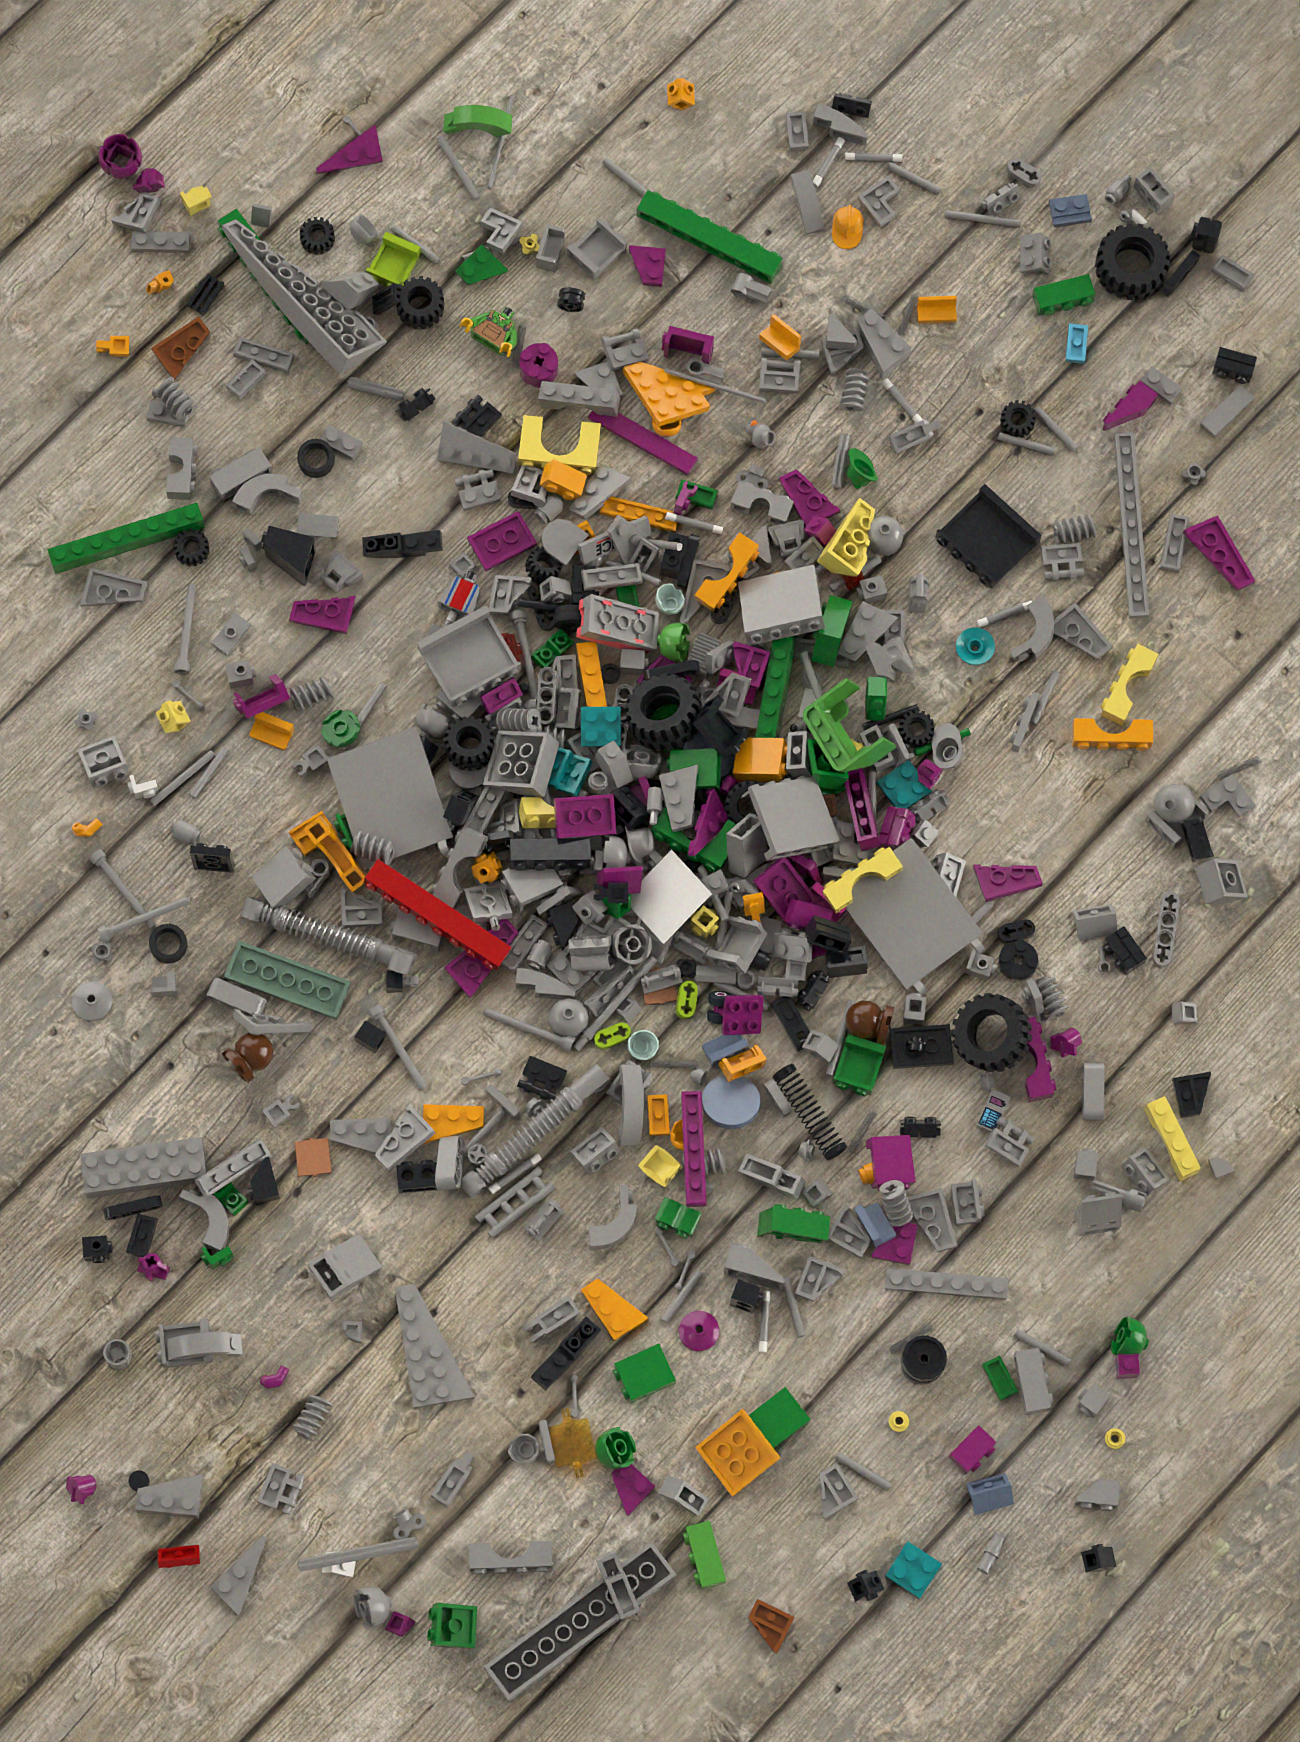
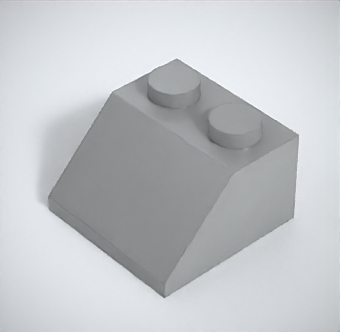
M366 272L343 273L321 283V286L347 310L368 302L379 285L373 276Z
M1212 859L1196 867L1197 878L1200 882L1203 892L1202 896L1206 904L1220 905L1248 898L1237 860Z

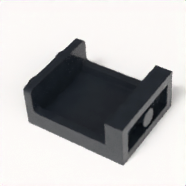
M717 695L704 704L693 725L715 750L725 758L728 755H735L741 749L739 746L747 739L746 735L749 729L745 727L738 731L719 710L724 699Z

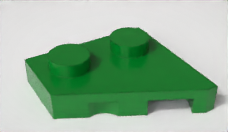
M481 244L455 270V273L469 286L479 281L505 274L508 269Z

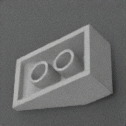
M742 1243L731 1244L724 1269L725 1276L783 1291L785 1279L753 1250L748 1249L747 1245Z

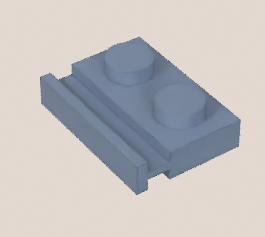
M1087 194L1049 199L1054 228L1092 221Z

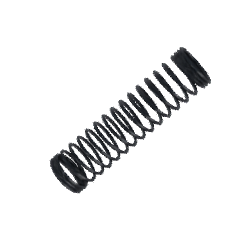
M789 1064L777 1071L772 1078L777 1082L778 1086H782L780 1090L785 1091L784 1096L788 1097L787 1101L792 1102L791 1107H796L794 1112L799 1113L798 1118H803L801 1123H806L805 1128L810 1129L808 1134H813L812 1139L816 1140V1145H820L819 1150H824L822 1155L829 1161L844 1152L847 1146L845 1142L839 1143L842 1138H839L828 1147L821 1149L826 1142L835 1138L839 1133L837 1132L825 1141L817 1143L823 1136L835 1130V1127L814 1138L819 1131L832 1124V1122H828L817 1131L810 1133L815 1126L827 1120L828 1116L810 1127H807V1125L823 1115L825 1111L803 1122L808 1115L819 1110L821 1106L814 1108L806 1115L800 1116L804 1110L818 1102V1100H815L804 1109L796 1111L800 1105L811 1100L814 1095L809 1096L800 1104L792 1106L811 1090L809 1089L797 1098L789 1100L794 1094L807 1087V1084H805L793 1093L785 1095L791 1088L804 1081V1079H800L789 1088L782 1090L787 1083L800 1076V1073H798L785 1083L779 1084L781 1080L797 1070L794 1064Z

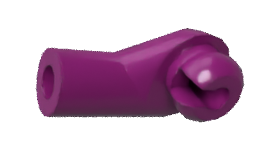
M728 775L725 777L720 787L722 795H728L731 788L737 784L735 776Z
M280 1365L275 1375H263L260 1379V1384L267 1389L281 1386L289 1369Z

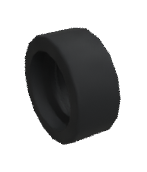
M310 439L300 446L297 460L300 470L305 475L312 478H320L331 472L335 457L333 449L328 442L322 439ZM311 449H322L326 452L327 462L325 465L319 468H311L305 463V454Z
M170 923L162 924L152 931L149 938V948L153 957L159 962L166 964L175 963L186 954L188 948L187 938L183 930L177 925ZM167 932L174 933L180 940L179 949L171 955L162 954L156 945L159 936Z

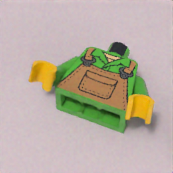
M505 307L501 314L491 310L488 313L485 312L471 319L463 318L459 327H466V333L472 329L471 338L500 356L507 352V357H510L511 351L517 345V331L515 330V323L511 321L515 313L508 307Z

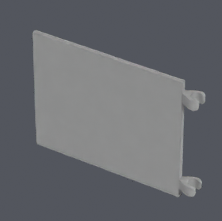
M417 727L327 758L353 840L361 830L363 831L362 837L369 833L370 840L377 836L378 843L382 838L385 839L384 845L392 841V848H395L393 859L437 843L443 856L448 855L450 849L446 840L453 838L447 819L443 818L445 811ZM362 855L359 856L363 869L372 868L376 860L370 861L369 857L364 859Z
M910 838L893 851L902 864L903 870L887 881L877 876H865L859 879L852 889L853 903L848 905L846 910L904 988L907 990L913 986L917 993L923 996L926 994L927 989L920 982L922 978L970 943L977 953L983 952L985 947L978 940V937L983 934L981 929L914 840Z

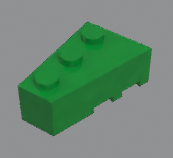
M830 595L828 603H823L822 613L824 615L822 616L826 628L814 631L813 638L816 639L811 661L834 667L853 601Z
M774 1204L773 1207L759 1213L757 1237L772 1234L776 1235V1239L789 1237L794 1238L795 1241L823 1243L828 1241L831 1216H825L820 1211L809 1213L805 1212L803 1208H793L792 1210L786 1209L785 1205Z

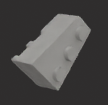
M872 308L857 320L856 330H859L861 340L870 353L881 379L884 380L910 357L912 347Z

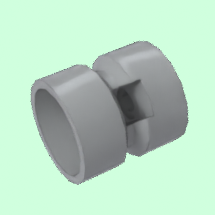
M114 1339L105 1345L103 1351L104 1358L111 1368L123 1370L132 1362V1352L125 1341Z

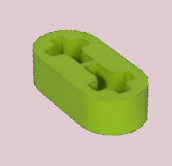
M685 981L678 988L675 1011L681 1019H688L695 1013L698 987L692 981ZM687 986H689V990H692L688 998H686L687 991L684 990ZM687 1002L686 1008L690 1011L684 1014V1010H681V1008L684 1007L685 1003Z
M617 1023L600 1030L595 1035V1045L600 1050H606L626 1042L630 1038L631 1029L626 1023ZM619 1028L627 1030L624 1037L621 1034L614 1036L619 1032ZM600 1036L604 1038L611 1036V1038L607 1039V1044L605 1045L602 1042H598Z

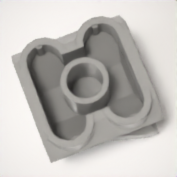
M899 636L891 638L883 646L872 641L866 646V651L878 677L887 678V682L890 680L895 681L897 669L906 674L914 671L912 661Z
M613 935L572 937L569 940L572 971L611 970L614 968L615 962L609 952Z

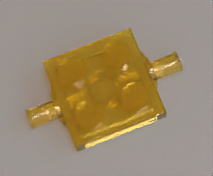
M565 1408L566 1414L564 1409L561 1410L563 1422L559 1425L548 1427L556 1467H574L575 1478L584 1477L582 1464L597 1459L588 1418L571 1420L569 1408Z

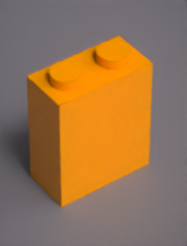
M747 738L739 746L741 749L735 755L733 775L738 782L750 780L780 783V781L784 780V775H787L788 772L786 770L787 743L784 738Z

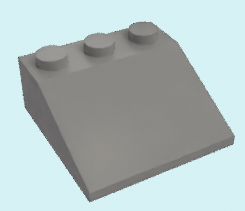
M498 730L483 785L524 796L544 797L559 742L549 733Z

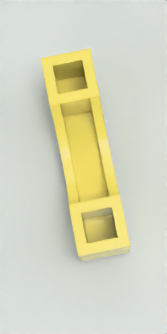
M1137 644L1135 649H1130L1126 657L1129 660L1127 665L1121 666L1118 672L1120 678L1118 682H1113L1109 690L1112 694L1109 699L1105 697L1100 707L1103 709L1101 716L1121 726L1124 724L1133 705L1126 694V684L1135 677H1148L1158 658V653L1140 644Z
M521 797L518 813L522 828H556L553 806L547 804L541 797Z
M890 847L879 849L874 853L875 857L870 860L867 858L857 864L858 868L853 871L851 869L841 874V879L836 882L832 880L824 886L823 895L835 913L853 903L852 889L859 879L865 876H877L887 881L903 870L902 864Z
M1164 1096L1147 1104L1144 1109L1152 1127L1158 1131L1170 1156L1171 1165L1179 1181L1197 1174L1201 1167L1166 1097Z

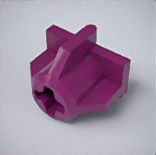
M146 168L136 180V185H133V189L138 193L157 192L160 188L165 187L164 176L154 168Z
M925 759L917 769L918 780L922 785L931 790L939 780L943 770L929 759Z
M1069 1028L1062 1033L1050 1036L1051 1049L1060 1051L1062 1058L1069 1054L1077 1055V1047L1082 1044L1081 1035L1078 1030Z
M149 1253L144 1258L139 1257L137 1272L146 1274L145 1278L151 1282L153 1277L166 1281L170 1267L164 1265L158 1255Z
M92 1475L67 1477L66 1489L71 1494V1502L78 1501L80 1505L84 1504L85 1499L96 1491L97 1483Z

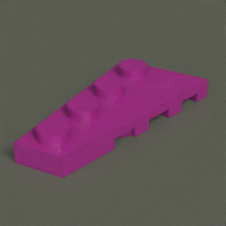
M1218 515L1184 530L1183 534L1236 591L1254 584V577Z
M502 919L499 922V930L495 928V931H493L491 928L488 932L510 945L517 936L518 931L508 919ZM465 950L445 966L444 969L466 995L471 998L491 970L486 968L478 958L473 959L469 957Z

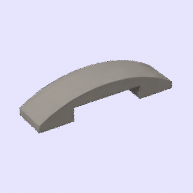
M620 1065L622 1125H619V1146H639L644 1112L640 1065Z

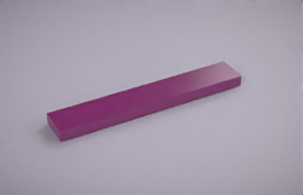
M592 411L588 416V419L592 422L601 423V427L687 476L698 461L696 456L620 413L617 414V417L598 415Z
M681 1091L686 1207L707 1206L702 1093L701 1091Z

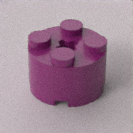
M535 343L529 345L521 352L520 375L525 383L540 388L542 381L553 382L558 374V356L549 344Z

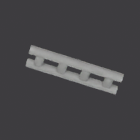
M539 1167L474 1216L479 1223L485 1219L490 1225L491 1229L487 1233L491 1238L555 1189L551 1182L545 1185L538 1177L543 1173ZM533 1182L539 1192L529 1198L523 1188ZM517 1194L523 1204L516 1210H513L507 1201ZM501 1207L508 1216L498 1223L491 1213Z

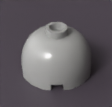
M879 516L873 519L868 531L870 543L867 548L876 555L889 556L896 553L903 541V529L899 522L889 516Z
M423 703L416 715L417 726L422 730L420 734L429 740L432 737L436 739L444 738L446 730H449L448 726L451 724L449 723L451 719L433 707L432 709L429 707L426 709L428 705Z
M631 745L630 749L626 750L625 748L623 750L634 781L639 782L638 778L644 776L649 780L657 774L662 759L659 752L656 755L644 745Z
M1170 784L1163 787L1157 793L1154 800V808L1162 820L1168 823H1180L1192 815L1195 808V799L1187 787L1181 784Z
M604 835L603 841H605V846H602V851H604L602 869L625 867L626 863H630L631 853L627 851V844L619 837Z
M636 924L625 925L613 934L611 951L619 962L638 964L649 956L652 948L651 938L643 927Z
M561 999L550 1010V1028L556 1035L561 1037L572 1036L577 1038L588 1025L589 1016L587 1009L576 999Z
M374 1586L356 1589L355 1592L358 1594L354 1595V1606L358 1618L362 1616L365 1622L362 1623V1626L365 1629H371L382 1625L387 1620L390 1607L392 1606L390 1597Z

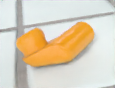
M95 818L89 825H82L79 822L73 824L72 830L78 837H91L103 824Z

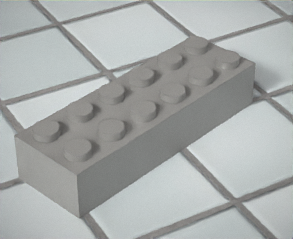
M202 1137L80 1154L84 1191L87 1198L194 1184V1180L207 1172Z

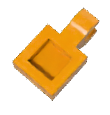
M110 336V341L96 340V352L105 353L109 351L112 357H129L130 338L129 336Z
M762 892L742 896L745 916L750 915L751 921L756 920L761 923L759 914L765 913Z

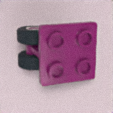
M725 991L709 993L708 1002L714 1006V1010L707 1011V1020L711 1023L722 1024L723 1035L761 1033L764 1002L762 995L732 996L731 993Z

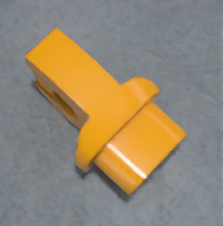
M170 270L158 274L153 278L152 282L147 284L146 291L148 294L160 293L162 289L166 290L172 286L174 279Z

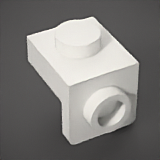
M129 776L131 782H127L130 794H135L136 799L142 797L151 798L156 795L155 793H159L156 780L136 785L134 776Z
M356 1561L323 1567L322 1573L353 1577Z

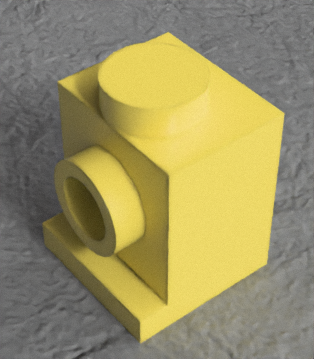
M194 187L186 194L183 191L180 193L181 201L190 216L211 206L209 199L211 194L207 187Z

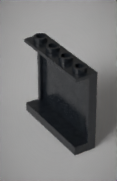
M984 484L979 489V493L941 530H937L935 537L942 547L946 546L951 551V555L956 560L960 559L965 564V568L969 572H974L983 585L993 588L1040 542L1042 535Z

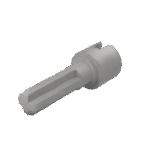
M1092 1180L1090 1184V1190L1100 1194L1108 1192L1121 1194L1122 1202H1124L1126 1208L1141 1213L1147 1193L1133 1188L1129 1189V1191L1119 1189L1097 1180Z

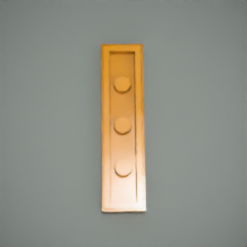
M613 496L606 500L604 506L600 509V515L616 518L619 515L628 522L646 516L648 517L650 527L675 533L678 524L677 522L665 519L666 513H673V511Z

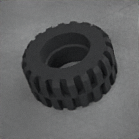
M1127 223L1126 227L1119 225L1115 231L1111 229L1107 236L1103 237L1098 248L1095 260L1096 275L1100 278V284L1103 287L1107 286L1106 291L1110 294L1116 293L1118 298L1124 296L1127 297V300H1133V297H1137L1140 300L1144 299L1145 294L1149 297L1154 294L1155 290H1159L1167 276L1170 265L1168 245L1166 241L1162 242V236L1159 233L1155 234L1154 229L1148 227V229L1144 228V224L1138 223V226H1133V223ZM1124 250L1139 251L1149 260L1150 268L1139 274L1127 273L1117 265L1115 256Z
M661 674L659 677L655 675L647 681L643 680L639 687L636 686L632 690L633 694L628 696V703L625 705L626 720L637 741L648 749L653 750L655 748L656 751H663V749L670 751L674 747L678 746L680 748L684 746L683 743L686 741L690 742L693 739L692 736L699 732L693 725V722L703 708L694 686L687 679L679 678L678 675L671 674V676ZM669 704L679 706L678 710L667 719L658 721L650 719L652 713L662 706Z
M985 993L984 996L976 995L973 997V1001L967 1000L964 1003L966 1006L964 1009L959 1008L957 1011L959 1014L958 1019H953L952 1024L955 1025V1029L951 1030V1036L955 1037L953 1045L958 1049V1055L965 1059V1062L980 1070L1002 1072L1005 1071L1006 1067L1011 1069L1015 1066L1014 1062L1016 1060L1020 1062L1024 1058L1021 1056L1024 1051L1028 1052L1030 1048L1026 1046L1028 1041H1032V1035L1029 1034L1032 1026L1027 1021L1029 1017L1019 1004L1003 995H993L992 993ZM1000 1015L1007 1023V1036L998 1048L992 1051H985L977 1043L976 1033L978 1026L988 1016Z

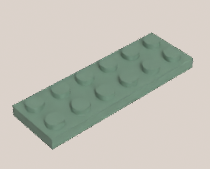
M238 941L224 975L226 980L337 1020L351 985V981L242 941Z

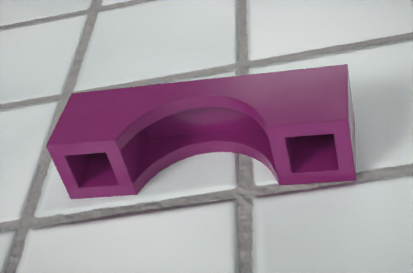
M1030 1017L1027 1021L1032 1026V1030L1029 1031V1034L1032 1035V1041H1028L1026 1046L1030 1047L1029 1051L1035 1059L1036 1068L1034 1073L1026 1078L1024 1084L1028 1101L1034 1102L1052 1098L1054 1091H1056L1055 1080L1051 1079L1049 1073L1052 1072L1051 1063L1045 1057V1053H1047L1046 1043L1041 1041L1040 1034H1042L1041 1023L1036 1021V1017Z

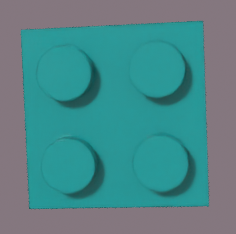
M581 707V747H603L613 740L618 747H621V707Z
M909 760L876 783L893 807L909 809L913 804L924 799L932 792V790H929L919 782L917 770Z
M907 1541L885 1577L920 1599L942 1563Z

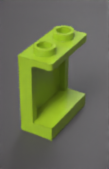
M385 232L382 238L383 243L370 268L367 267L366 273L372 275L375 281L386 288L393 283L404 286V281L408 280L421 255V248L416 244Z

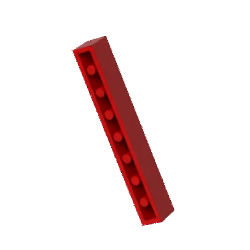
M379 859L376 860L364 878L363 883L366 884L365 887L374 893L377 891L383 895L382 898L390 904L392 902L399 906L400 911L407 915L410 913L416 917L415 920L421 925L430 926L436 935L440 937L445 936L449 939L451 945L456 948L460 946L466 950L465 953L473 959L478 958L490 970L494 969L497 971L512 948Z

